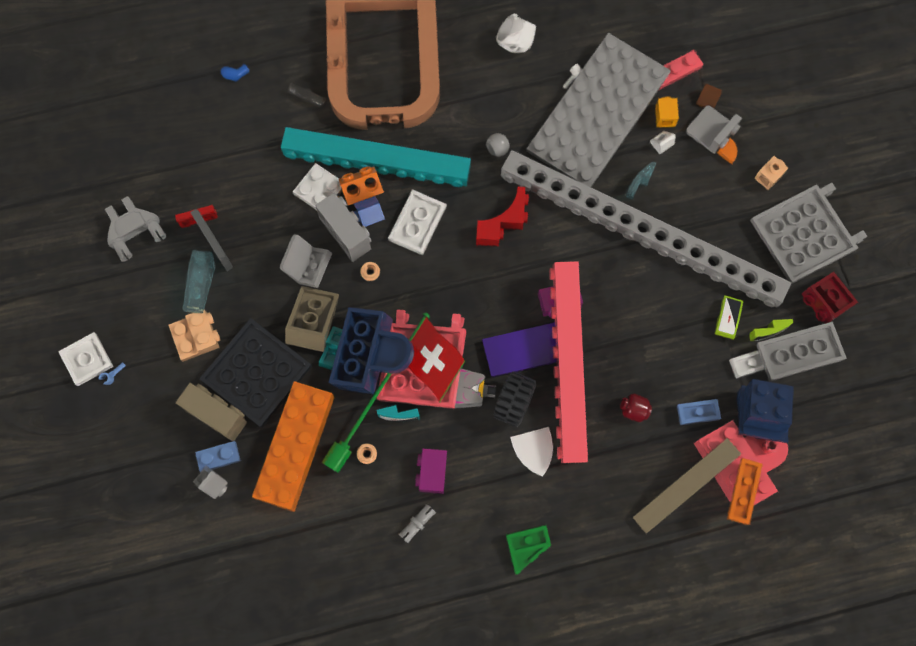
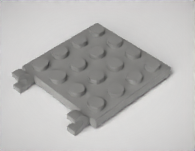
M833 183L821 189L818 185H815L754 216L750 220L787 280L792 282L791 284L858 249L856 244L862 242L867 237L864 230L851 237L826 199L827 196L832 194V191L836 190Z

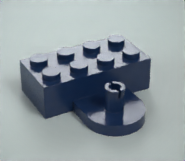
M348 307L329 383L341 390L374 395L380 372L396 374L402 372L410 365L414 356L413 344L403 334L390 332L393 319L384 311Z

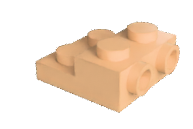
M205 309L185 315V319L169 324L182 362L220 348L218 344L220 336L217 330H213L211 325L214 323L213 317Z

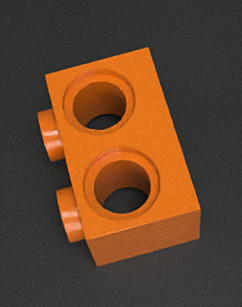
M367 166L360 169V172L354 174L347 173L339 179L348 206L384 193L375 167ZM368 178L374 179L371 184H366L365 181ZM349 185H356V188L354 190H347V187Z

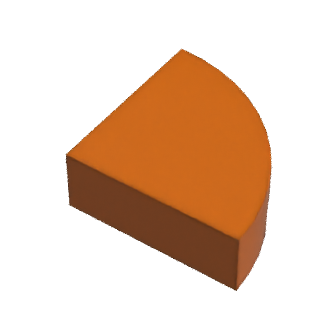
M729 138L726 146L723 149L720 148L717 153L731 165L736 159L737 147L735 142Z

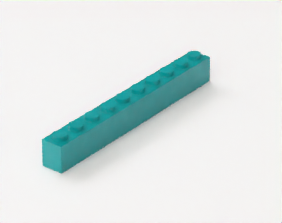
M288 127L285 128L281 144L283 155L290 159L302 158L308 162L320 161L326 165L337 164L344 168L355 167L362 169L370 166L375 167L378 173L384 175L390 173L396 174V176L401 178L408 176L414 177L419 181H424L425 179L432 180L437 184L449 183L455 187L467 186L471 167V158Z

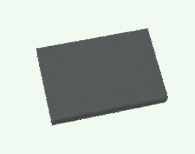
M197 209L191 211L190 213L227 271L232 269L233 265Z

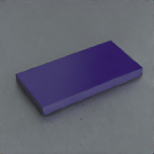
M555 323L482 339L491 378L511 374L513 371L519 372L557 363V358H553V346H556V339L552 338V327H555Z

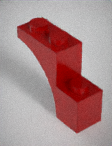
M518 187L515 200L504 213L492 219L477 221L476 245L499 246V241L503 240L504 229L523 230V224L527 223L528 212H524L525 205L528 206L529 194H525V187Z

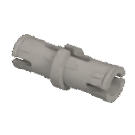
M426 504L415 518L412 517L410 519L411 522L399 533L403 538L409 532L408 536L404 539L407 543L419 530L424 529L423 525L436 513L431 509L425 515L431 508L429 505Z

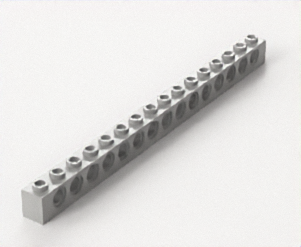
M511 150L501 169V177L509 183L514 182L520 185V187H525L526 191L531 190L543 199L548 198L554 201L559 207L569 208L574 214L583 215L593 223H600L612 232L617 231L623 234L626 239H634L645 248L657 250L660 255L669 256L681 265L692 267L698 273H705L714 281H722L733 290L743 291L748 297L757 298L769 307L777 308L783 303L792 283ZM522 170L525 171L527 174L520 175L518 171ZM539 178L542 179L544 182L537 183L535 179ZM556 186L559 187L561 190L554 191L552 187ZM569 195H576L577 199H571ZM586 203H592L595 207L590 208ZM603 211H609L612 215L606 216ZM621 219L628 220L629 224H623ZM638 227L645 228L647 232H640ZM660 235L664 240L659 241L655 236ZM673 244H679L681 249L674 248ZM690 252H696L699 257H693ZM708 260H713L716 266H711ZM726 269H731L734 275L727 273ZM744 277L750 278L752 283H747ZM762 285L767 286L769 292L764 291Z

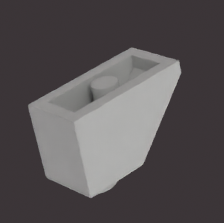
M205 466L193 481L200 490L214 499L217 496L223 495L228 483L208 466Z

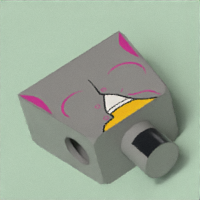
M460 369L455 408L482 406L483 397L495 398L496 386L484 385L485 375Z

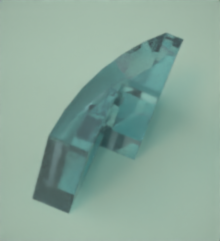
M651 162L639 172L631 183L626 197L633 199L639 184L647 186L656 162Z

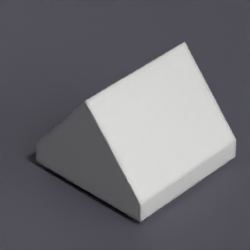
M663 131L651 139L650 143L661 154L674 145L675 134Z

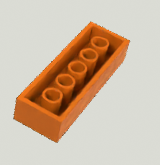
M295 381L293 382L252 496L254 499L295 512L334 401L332 393Z

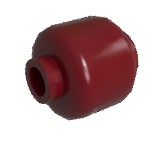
M633 393L628 395L627 398L624 397L620 404L623 416L636 422L647 420L652 411V406L647 398Z

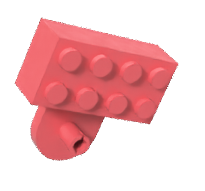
M733 420L694 443L702 458L707 456L727 438L741 453L739 457L715 476L730 503L741 458L763 464L754 505L778 492L767 472L785 461L788 454L787 443L756 439L750 436L744 438L743 435L738 434V427Z

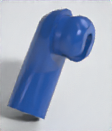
M245 64L238 69L227 66L221 69L222 76L233 81L239 80L250 72Z

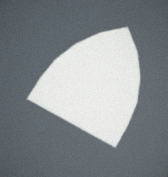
M549 427L510 437L516 455L523 465L543 477L550 465L553 453V443Z

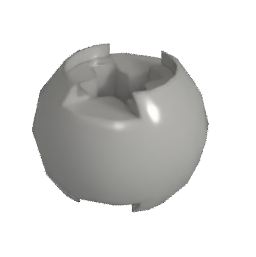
M500 133L492 134L486 142L488 151L496 157L505 155L510 147L506 136Z

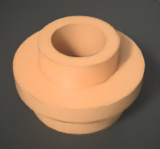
M367 262L361 267V276L367 281H374L380 275L379 266L374 262ZM373 270L374 273L372 275L367 274V271Z
M363 444L357 450V458L363 464H370L377 457L376 448L371 444ZM365 451H370V452H371L370 457H368V458L364 457V456H363L364 452H365Z

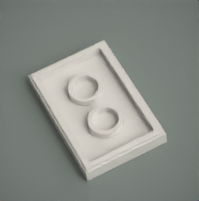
M412 190L388 240L423 255L447 204Z

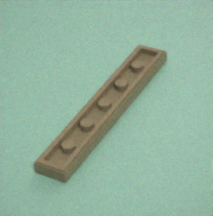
M727 438L633 517L634 520L647 534L739 457L741 453Z

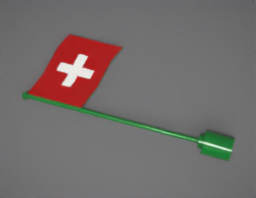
M423 313V318L409 338L413 344L414 356L408 367L413 374L432 390L440 403L464 365L465 360L456 347L438 333L429 321V314ZM387 373L346 440L333 443L322 461L323 464L338 473L340 472L352 453L349 451L350 446L347 445L388 381L391 376L390 373Z

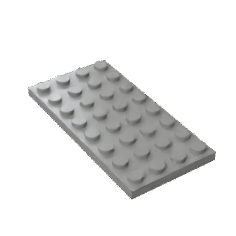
M608 33L527 147V152L563 175L592 187L667 79L671 70Z

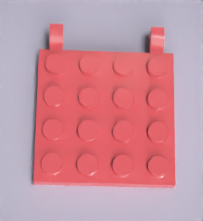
M397 310L396 323H392L390 332L403 334L409 339L418 325L406 324L409 314L405 313V310ZM452 314L451 327H434L463 356L466 330L462 327L465 318L461 317V314ZM409 367L402 372L391 374L377 396V400L455 408L460 371L440 403L432 390L413 374ZM381 372L379 386L384 380L387 373Z

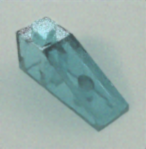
M192 251L185 288L184 312L203 313L216 266L212 252Z

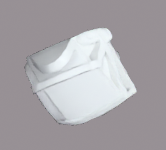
M511 14L502 23L496 37L498 45L512 53L526 52L533 43L536 25L519 18L517 14Z

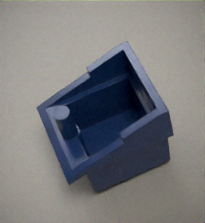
M752 379L747 386L742 385L737 392L738 434L755 437L756 439L788 443V429L792 424L794 386Z

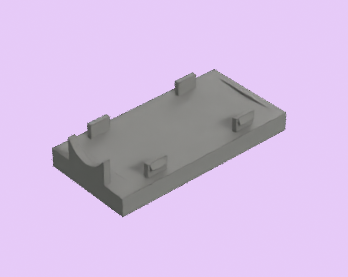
M833 322L756 344L769 381L847 359Z

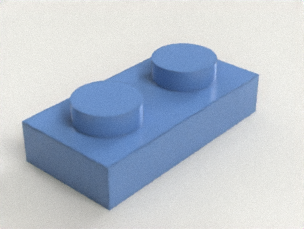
M717 399L677 405L680 425L721 419Z
M235 441L195 452L200 472L205 466H208L210 469H216L241 461Z

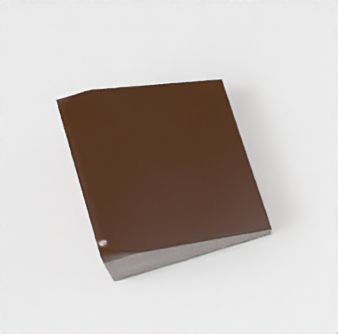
M705 84L696 105L703 108L711 106L714 109L722 90Z

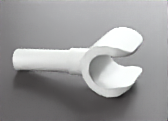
M578 64L570 69L573 75L563 85L564 89H567L582 71Z

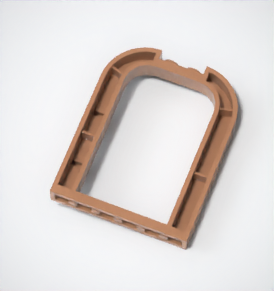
M326 0L328 95L332 110L337 118L344 124L361 130H367V123L380 124L381 122H390L396 124L404 122V128H410L420 125L429 119L435 112L440 98L435 0ZM418 9L421 91L418 99L411 105L402 107L361 108L352 104L348 99L346 12Z

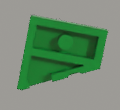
M546 525L506 534L515 574H519L523 568L530 562L532 563L542 552L551 546Z

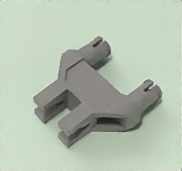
M128 196L122 199L128 212L120 217L112 205L105 209L111 219L108 245L116 250L121 261L127 260L125 255L129 259L132 257V253H130L125 242L143 231L149 229L155 242L161 241L158 234L162 239L166 238V234L159 225V217L151 212L136 208Z

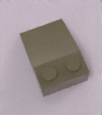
M301 286L286 326L285 344L324 352L339 294Z

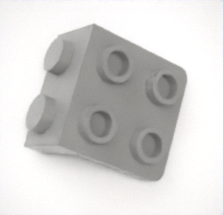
M706 106L689 125L686 133L715 154L720 147L723 149L729 142L728 137L731 134L734 136L741 127L738 124L742 118L735 114L731 120H728L711 106Z
M294 234L281 261L280 269L299 284L318 288L332 253L326 249L312 247L299 235Z

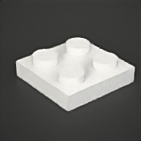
M315 163L294 189L293 194L316 209V204L334 192L339 196L342 188L337 177Z
M95 332L58 351L76 386H80L114 367Z

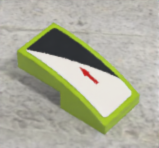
M724 295L720 315L716 323V335L734 340L741 316L742 300Z
M793 319L773 320L768 324V328L754 329L749 334L750 341L767 339L783 332L793 323Z

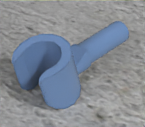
M122 362L110 373H101L98 379L103 380L107 376L108 379L104 382V385H111L114 382V376L126 365Z

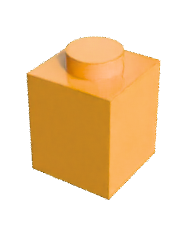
M663 97L658 99L655 106L657 127H675L679 119L677 98Z

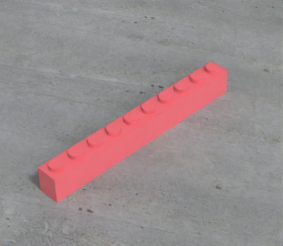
M554 262L553 268L549 270L550 280H553V287L550 288V297L554 299V307H551V318L555 319V327H552V338L556 339V346H553V358H557V366H554V378L558 380V386H555L554 390L555 398H558L559 406L555 407L556 419L559 418L560 426L556 427L557 439H560V447H557V457L561 459V463L588 462L579 262Z

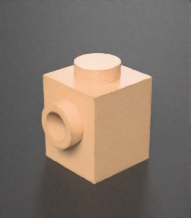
M773 156L759 170L755 179L769 190L785 174L788 167L782 160Z

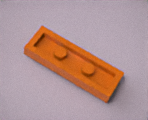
M745 458L740 459L727 516L728 520L745 525L750 524L762 463Z

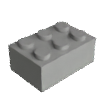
M334 192L315 205L320 220L352 262L371 250V239L369 238L368 230L365 226L361 227L357 222L359 219L353 211L349 212L347 209L348 205L342 196L338 198Z

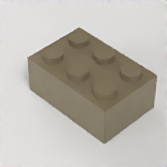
M189 383L176 401V404L229 440L235 441L247 424V421L243 419L245 415L232 405L228 408V404L219 396L214 394L211 397L212 393L202 385L197 384L194 386Z

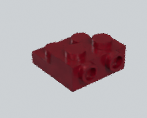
M835 272L827 275L802 293L804 303L811 306L816 312V318L825 324L831 322L858 303Z

